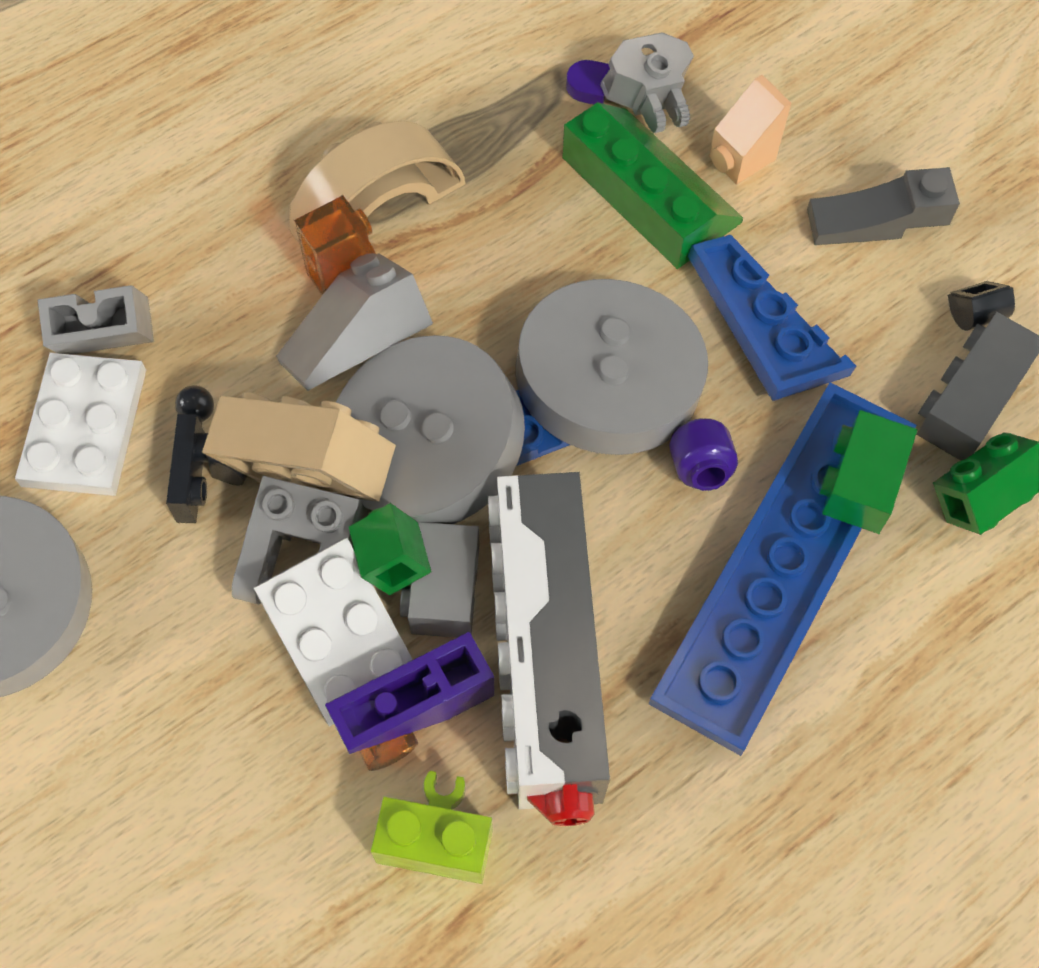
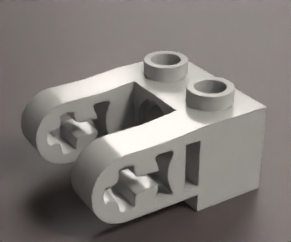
M263 476L232 582V597L258 605L261 604L253 587L272 578L283 539L291 541L292 537L316 542L320 544V552L338 541L348 538L354 549L349 526L368 516V511L363 507V503L356 498Z

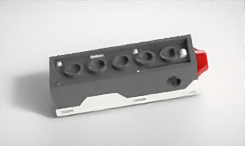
M580 472L497 477L498 495L488 496L493 592L495 596L497 641L507 640V642L498 643L500 690H510V694L501 695L503 740L514 741V748H505L507 794H518L519 809L536 808L552 825H581L588 823L595 815L594 804H603L610 782ZM557 739H567L571 742L562 743L557 741Z

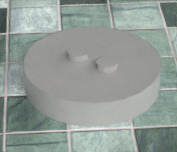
M593 279L564 286L546 296L534 307L528 315L520 334L515 376L523 403L530 414L543 428L558 439L590 452L611 455L633 454L647 451L666 443L680 426L690 421L697 408L706 382L708 355L702 335L695 323L682 308L669 298L636 283L614 279Z
M437 335L422 336L392 345L376 354L360 367L345 385L336 403L352 410L350 416L354 419L367 421L380 428L378 434L396 445L380 501L359 499L368 513L392 503L417 522L458 523L488 504V496H496L498 494L497 477L512 475L522 451L525 432L524 414L520 399L513 385L495 360L485 351L459 338Z
M0 496V697L19 692L40 681L59 666L69 655L80 639L89 617L92 603V581L88 564L79 546L53 515L33 503L18 498Z

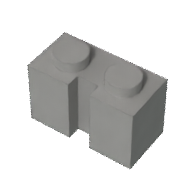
M132 285L94 291L96 303H89L76 294L38 299L43 346L59 354L71 355L154 342L149 299Z
M418 522L432 572L413 582L411 587L406 586L402 588L400 616L408 617L410 631L414 635L459 637L467 632H470L472 635L474 595L480 547L479 526Z

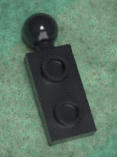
M191 385L183 388L175 400V408L178 414L166 504L177 523H197L198 506H204L207 499L206 478L202 477L203 462H208V455L202 453L208 433L204 432L202 422L212 414L214 400L207 389Z

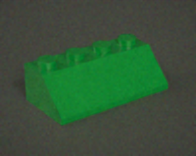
M597 102L564 124L562 158L677 270L690 261L688 254L692 245L723 237L743 222V217L627 109Z

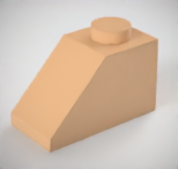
M763 75L754 79L714 130L709 157L714 166L720 172L726 173L736 185L776 160L791 107V102Z

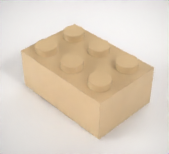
M244 392L242 398L220 396L202 453L260 483L262 477L266 476L347 497L379 502L396 445L378 434L380 430L378 426L351 417L352 410L342 404L322 401L320 407H315L303 400L283 396L280 402H272L269 398L262 395Z

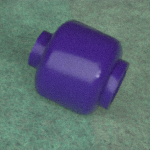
M710 418L694 419L680 426L672 435L669 444L677 476L686 486L702 491H711L723 486L735 473L738 466L737 452L730 432L722 422Z

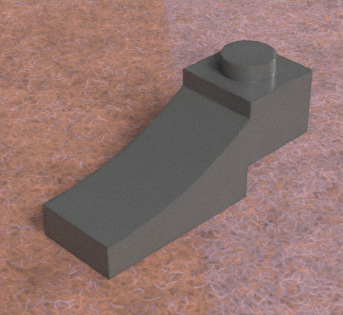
M950 167L906 170L904 176L861 191L810 199L807 213L814 245L902 239L905 230L908 228L950 225L960 202Z

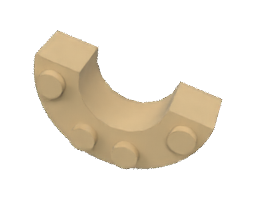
M394 121L383 124L381 122H373L363 131L342 143L332 144L324 151L322 160L305 178L296 196L290 203V232L318 268L356 246V235L363 222L377 207L387 200L403 193L417 192L430 205L466 185L465 177L459 166L425 127L408 121Z

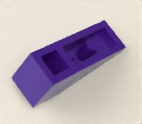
M467 632L326 703L325 707L348 753L352 754L444 722L494 696V675L471 633Z

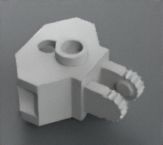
M662 32L623 40L611 57L608 64L610 70L603 78L600 86L606 99L631 108L635 116L642 114L646 124H648V128L653 133L662 132L665 129L667 120L662 109L667 110L674 126H687L690 120V109H688L681 89L685 82L684 76L694 55L686 41ZM650 48L654 52L644 55L641 49Z

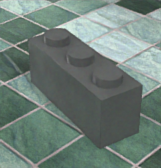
M996 312L987 327L979 323L976 325L963 348L970 351L965 360L957 356L953 359L941 378V381L948 384L942 394L933 390L918 412L919 415L926 419L916 435L960 461L967 459L975 453L1039 354V335Z

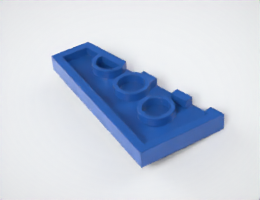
M732 235L692 245L688 254L689 260L772 401L851 376L857 367L846 354L841 358L827 344L830 337L817 324L811 327L797 313L796 308L798 304L786 292L782 294L775 290L767 281L769 274Z

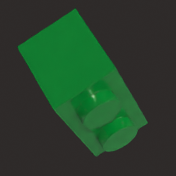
M859 410L852 427L843 424L833 449L834 453L841 455L838 466L835 468L829 465L819 494L827 496L822 514L880 534L892 514L918 429Z

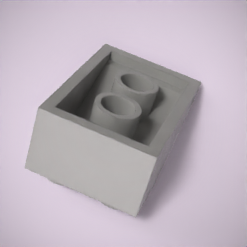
M370 253L356 258L351 262V268L338 274L276 355L279 363L309 391L432 325L433 322L412 273L380 253Z

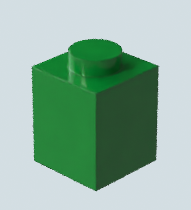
M392 503L373 510L367 517L349 526L361 578L388 595L399 591L432 572L419 523Z

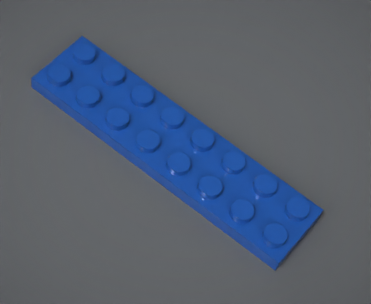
M829 382L649 701V705L739 756L746 749L862 529L822 514L827 496L819 494L829 465L835 468L838 466L841 455L834 453L833 449L842 425L852 427L859 410L912 428L917 426Z

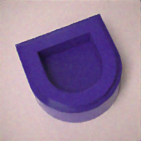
M581 60L574 63L567 72L566 89L569 95L579 102L593 105L597 102L604 104L605 94L600 85L610 70L608 63L593 60Z

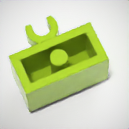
M429 771L424 780V792L429 802L428 805L383 796L371 848V854L377 864L472 883H483L493 832L492 817L453 810L464 799V777L457 776L453 792L443 796L435 791V785L437 784L436 772Z

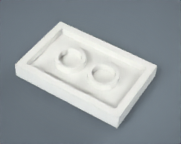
M50 353L15 476L18 484L26 488L116 496L145 378L146 369L143 362Z
M348 538L338 541L253 587L328 726L334 723L325 707L326 703L413 660L372 584L361 578L355 551Z

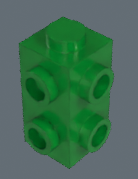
M1003 432L990 438L984 447L967 459L955 463L950 468V471L934 481L933 486L946 523L981 535L985 531L994 528L999 521L1018 507L1031 501L1039 493V441Z

